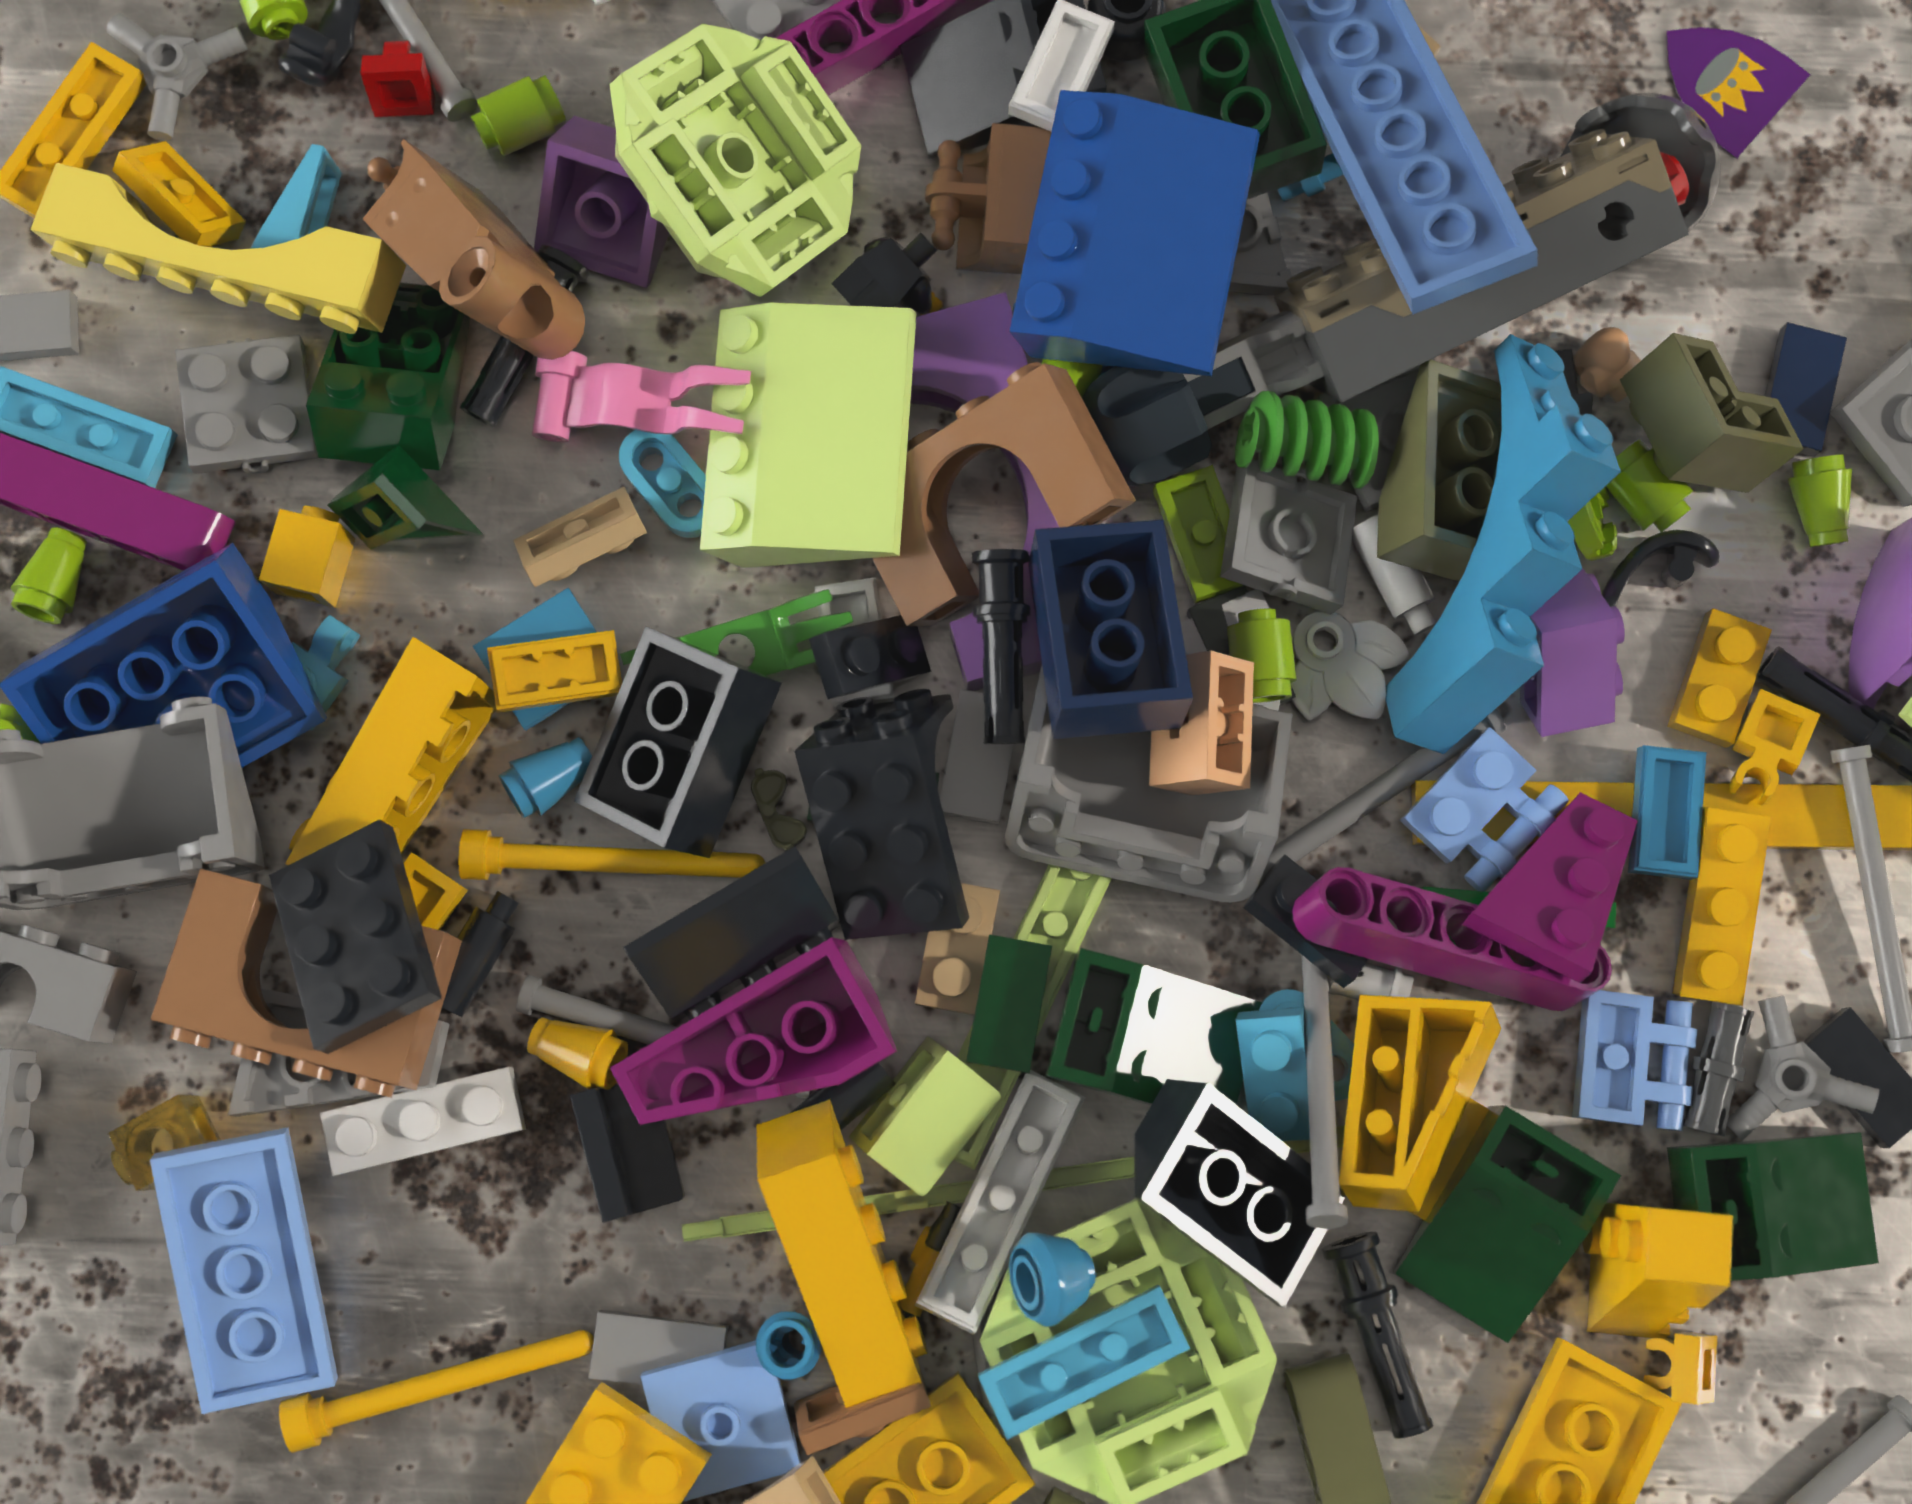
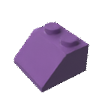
M573 116L547 142L534 249L538 252L541 245L551 246L574 258L586 269L647 288L652 281L669 232L663 223L651 217L648 202L616 159V129Z

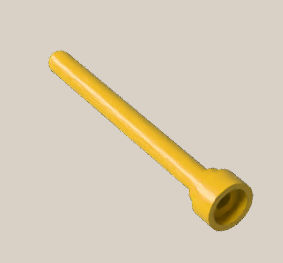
M463 829L458 856L460 878L467 880H488L490 874H501L503 868L741 878L766 863L764 858L756 853L712 852L710 858L675 850L504 843L503 837L492 836L490 830Z
M578 1330L331 1401H326L324 1396L313 1399L309 1393L282 1400L279 1405L282 1435L291 1453L319 1446L323 1437L332 1434L333 1427L586 1356L592 1352L594 1337L587 1330Z

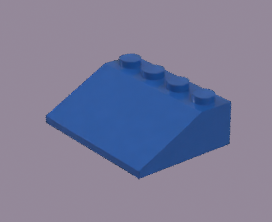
M1060 90L1009 331L1031 358L1212 376L1260 137L1258 130L1123 94Z
M234 543L21 663L0 682V688L41 744L160 724V716L172 711L173 701L189 697H209L212 699V704L216 703L227 711L241 767L250 764L327 719L269 595Z

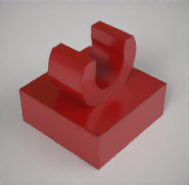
M409 40L385 41L383 55L362 56L360 74L374 118L434 115L435 94L423 53H410Z

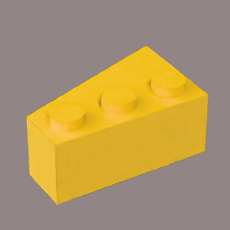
M1359 995L1339 1186L1353 1207L1420 1211L1501 1031L1500 1023L1491 1002Z
M1606 1202L1592 1229L1582 1242L1584 1252L1591 1254L1587 1332L1646 1338H1667L1670 1335L1669 1323L1684 1324L1689 1320V1309L1687 1308L1703 1309L1730 1287L1733 1216Z

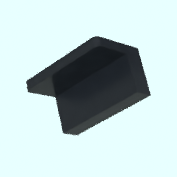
M618 1084L609 1090L593 1088L570 1095L602 1223L681 1201L685 1197L666 1120L640 1125Z

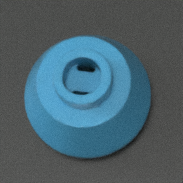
M1032 1232L1025 1234L1011 1253L1009 1262L1011 1287L1019 1308L1027 1318L1045 1327L1054 1326L1087 1301L1090 1289L1095 1284V1268L1089 1253L1085 1249L1079 1248L1072 1239Z

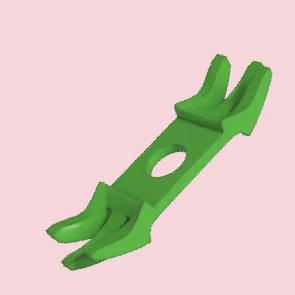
M826 589L787 601L764 611L675 638L719 655V645L726 636L731 634L744 635L752 642L755 649L754 660L747 668L767 676L816 662L812 648H806L799 652L797 643L850 624L854 620L851 611L797 621L790 625L788 616L832 601L833 598L830 590ZM637 648L620 654L623 665L631 663Z

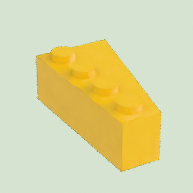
M412 637L340 767L329 781L325 793L311 818L305 820L293 835L289 845V849L292 852L285 864L290 865L379 819L394 828L400 853L402 854L495 713L496 706L493 690L475 674L415 637Z
M830 1099L757 1124V1181L845 1407L855 1406L918 1382L921 1384L918 1357L928 1354L924 1335L916 1315L906 1319L904 1317L900 1300L907 1298L900 1270L895 1259L886 1262L880 1245L886 1239L879 1214L873 1202L866 1205L860 1187L864 1183L859 1161L853 1146H846Z

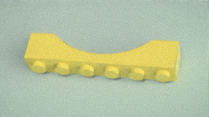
M59 163L55 164L30 229L52 246L51 255L76 267L87 268L89 261L103 264V267L111 273L133 281H139L141 275L144 274L156 277V280L164 286L186 294H192L194 288L197 287L209 290L219 300L239 307H246L249 300L262 303L271 312L292 320H301L303 314L320 317L319 320L325 325L349 334H355L358 327L383 332L406 268V264L382 239L327 226L299 239L265 248L228 250L199 246L173 237L156 227L142 204L109 175Z

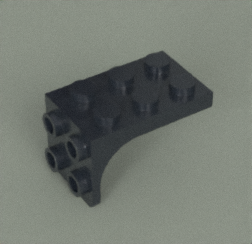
M916 689L896 696L893 702L874 704L872 697H859L837 705V712L830 719L814 726V733L795 750V755L844 939L962 928L970 917L939 797L935 770V748L938 731L943 719L954 709L951 695L932 696L930 689Z

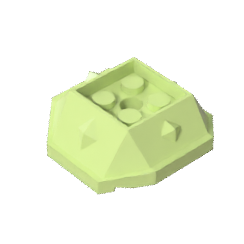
M702 23L624 71L609 84L616 128L615 157L648 202L651 217L663 223L697 272L729 280L761 297L848 233L853 203V174L858 171L862 145L790 41L767 36L760 40L737 30Z
M1137 1199L1053 1235L1072 1239L1079 1248L1085 1249L1089 1253L1095 1268V1284L1090 1289L1087 1301L1058 1324L1045 1327L1024 1315L1013 1294L1008 1266L979 1339L990 1367L1156 1285L1161 1287L1190 1347L1189 1350L1020 1433L1019 1437L1033 1469L1093 1494L1110 1504H1137L1248 1454L1256 1429L1255 1424L1271 1382L1277 1357L1243 1279Z

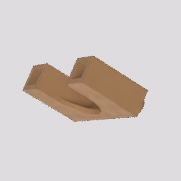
M1040 362L1025 365L1007 378L1006 381L1009 386L991 398L989 396H981L967 402L955 412L957 420L942 430L930 429L908 441L900 556L872 558L906 626H933L979 598V590L952 539L947 522V501L952 484L962 468L976 456L997 448H1004L1015 454L1031 472L1059 527L1097 525L1136 502L1067 369L1045 363L1041 365Z
M200 868L150 1020L172 1025L173 1029L169 1039L209 1049L212 1037L232 1041L234 1045L230 1055L269 1065L273 1053L296 1058L292 1068L293 1072L326 1081H331L334 1069L356 1074L357 1077L353 1088L392 1098L396 1085L417 1091L462 941L444 931L422 926L442 999L330 1054H326L313 1049L308 1028L293 1029L279 1021L270 1011L261 991V961L278 910L273 890L262 884Z

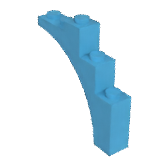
M1512 334L1494 350L1501 385L1502 432L1496 477L1482 529L1465 572L1441 617L1414 656L1386 685L1385 699L1394 737L1441 754H1445L1545 666L1536 639L1537 631L1530 616L1582 570L1574 544L1575 535L1567 521L1621 472L1611 445L1613 437L1610 430L1597 417L1590 414H1584L1583 416L1579 414V407L1571 396L1563 373L1564 363L1560 356L1545 344L1537 343L1534 345Z

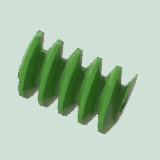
M1261 391L1253 398L1241 421L1235 446V462L1238 467L1247 468L1252 461L1254 453L1257 452L1260 471L1271 472L1276 465L1278 457H1282L1284 476L1294 477L1299 471L1302 461H1305V475L1307 480L1318 481L1326 465H1328V479L1331 484L1341 485L1351 470V483L1355 489H1362L1368 484L1375 470L1379 447L1378 426L1374 415L1366 409L1350 411L1345 405L1332 404L1327 408L1319 400H1308L1303 403L1298 396L1285 395L1280 399L1275 392Z

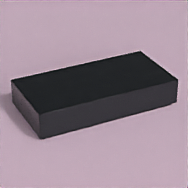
M1851 1007L1839 1010L1803 1041L1831 1068L1830 1075L1879 1089L1877 1104L1872 1114L1848 1106L1845 1107L1880 1148H1891L1912 1130V1078Z

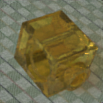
M178 1094L108 1133L115 1147V1150L111 1152L113 1166L126 1184H133L136 1191L156 1190L150 1158L153 1156V1138L162 1128L171 1135L173 1149L221 1140L199 1095Z

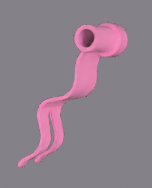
M571 351L564 357L553 360L537 357L535 375L541 378L532 436L538 439L564 443L569 441L570 427L588 428L597 425L620 426L664 435L677 434L684 429L691 428L742 434L743 420L691 406L671 407V402L682 399L690 389L699 386L748 385L750 383L751 371L708 365H694L688 367L683 372L675 373L621 363H603L595 366H586L587 357Z

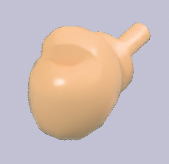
M1615 327L1602 328L1587 339L1574 355V366L1580 377V385L1599 398L1609 394L1615 402H1619L1627 397L1620 379L1635 367L1641 359L1633 350H1630L1628 337L1622 330Z

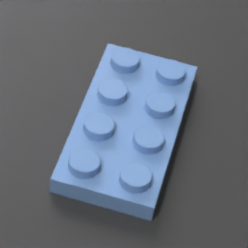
M289 1128L154 1153L150 1158V1165L201 1414L334 1387L338 1375Z

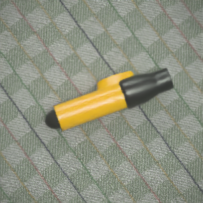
M946 1201V1205H944L941 1214L931 1227L925 1226L913 1249L910 1259L915 1263V1266L905 1286L907 1298L900 1300L905 1319L915 1315L920 1317L923 1309L915 1306V1303L961 1209L960 1206Z

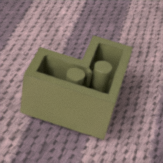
M1672 333L1620 379L1630 400L1629 410L1637 423L1643 427L1655 451L1653 454L1654 462L1659 470L1667 476L1668 480L1749 493L1804 449L1778 399L1738 391L1713 341Z

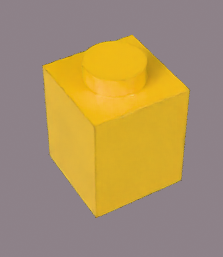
M303 506L301 514L279 509L259 581L276 594L336 608L356 538L342 524L338 523L340 516L331 511L314 506Z

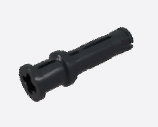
M541 245L537 252L553 270L555 279L570 292H573L578 282H586L590 275L589 271L581 263L556 248ZM501 336L480 371L475 384L470 389L464 402L461 403L460 409L476 420L495 427L510 396L514 393L532 361L533 354Z
M989 549L972 553V563L979 566V604L973 607V617L976 618V623L982 624L984 656L983 698L985 708L984 744L1025 743L1021 638L1022 623L1028 622L1027 617L1031 616L1030 605L1024 603L1023 565L1030 561L1029 551Z
M1375 1231L1366 1232L1338 1240L1323 1247L1321 1250L1324 1259L1333 1262L1344 1298L1340 1301L1342 1312L1347 1314L1349 1319L1356 1320L1373 1376L1392 1426L1393 1437L1398 1439L1407 1438L1428 1431L1433 1427V1422L1428 1415L1411 1358L1408 1355L1392 1308L1398 1303L1396 1298L1399 1295L1396 1286L1387 1283L1376 1250V1246L1380 1243L1378 1233ZM1354 1260L1359 1262L1366 1284L1361 1283ZM1377 1314L1381 1327H1376L1372 1315ZM1382 1344H1386L1403 1393H1399Z

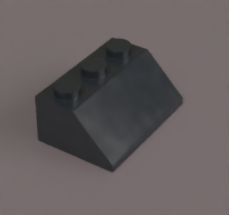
M646 626L574 802L663 848L710 858L782 683L734 661Z
M796 846L625 945L623 948L669 1018L678 1022L688 1017L690 1021L721 1003V996L743 984L746 988L777 970L776 964L797 951L802 955L829 938H834L831 931L841 926Z
M1167 1079L1135 1132L1134 1197L1274 1304L1285 1308L1328 1230L1314 1228L1307 1224L1306 1208L1313 1204L1311 1164L1209 1083ZM1339 1187L1340 1204H1342L1346 1195Z

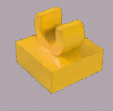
M1685 1332L1675 1333L1674 1340L1660 1337L1646 1341V1349L1660 1350L1669 1356L1671 1369L1665 1376L1659 1374L1644 1375V1383L1657 1390L1672 1388L1671 1401L1694 1405L1714 1402L1717 1335Z

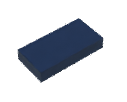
M1787 322L1779 331L1765 396L1779 400L1804 448L1799 453L1815 457L1823 448L1830 416L1829 412L1833 403L1847 337Z

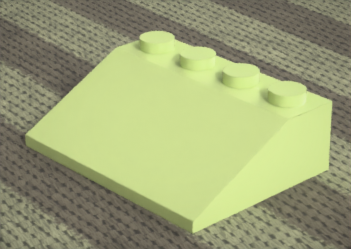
M774 302L720 310L715 366L751 371V377L748 385L713 386L711 412L743 420L744 425L742 434L710 430L700 551L742 568L900 556L916 311L911 308Z

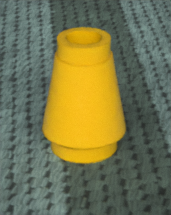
M542 1017L531 1030L527 1051L538 1056L539 1059L588 1090L597 1087L609 1090L617 1082L610 1067L627 1058L628 1043L618 1039L615 1030L558 1020L552 1021Z

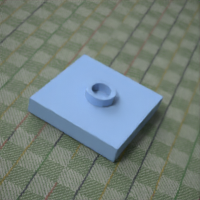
M756 1340L641 1373L640 1378L650 1414L712 1454L684 1501L783 1475L801 1463L780 1378L768 1373L761 1365L756 1353Z

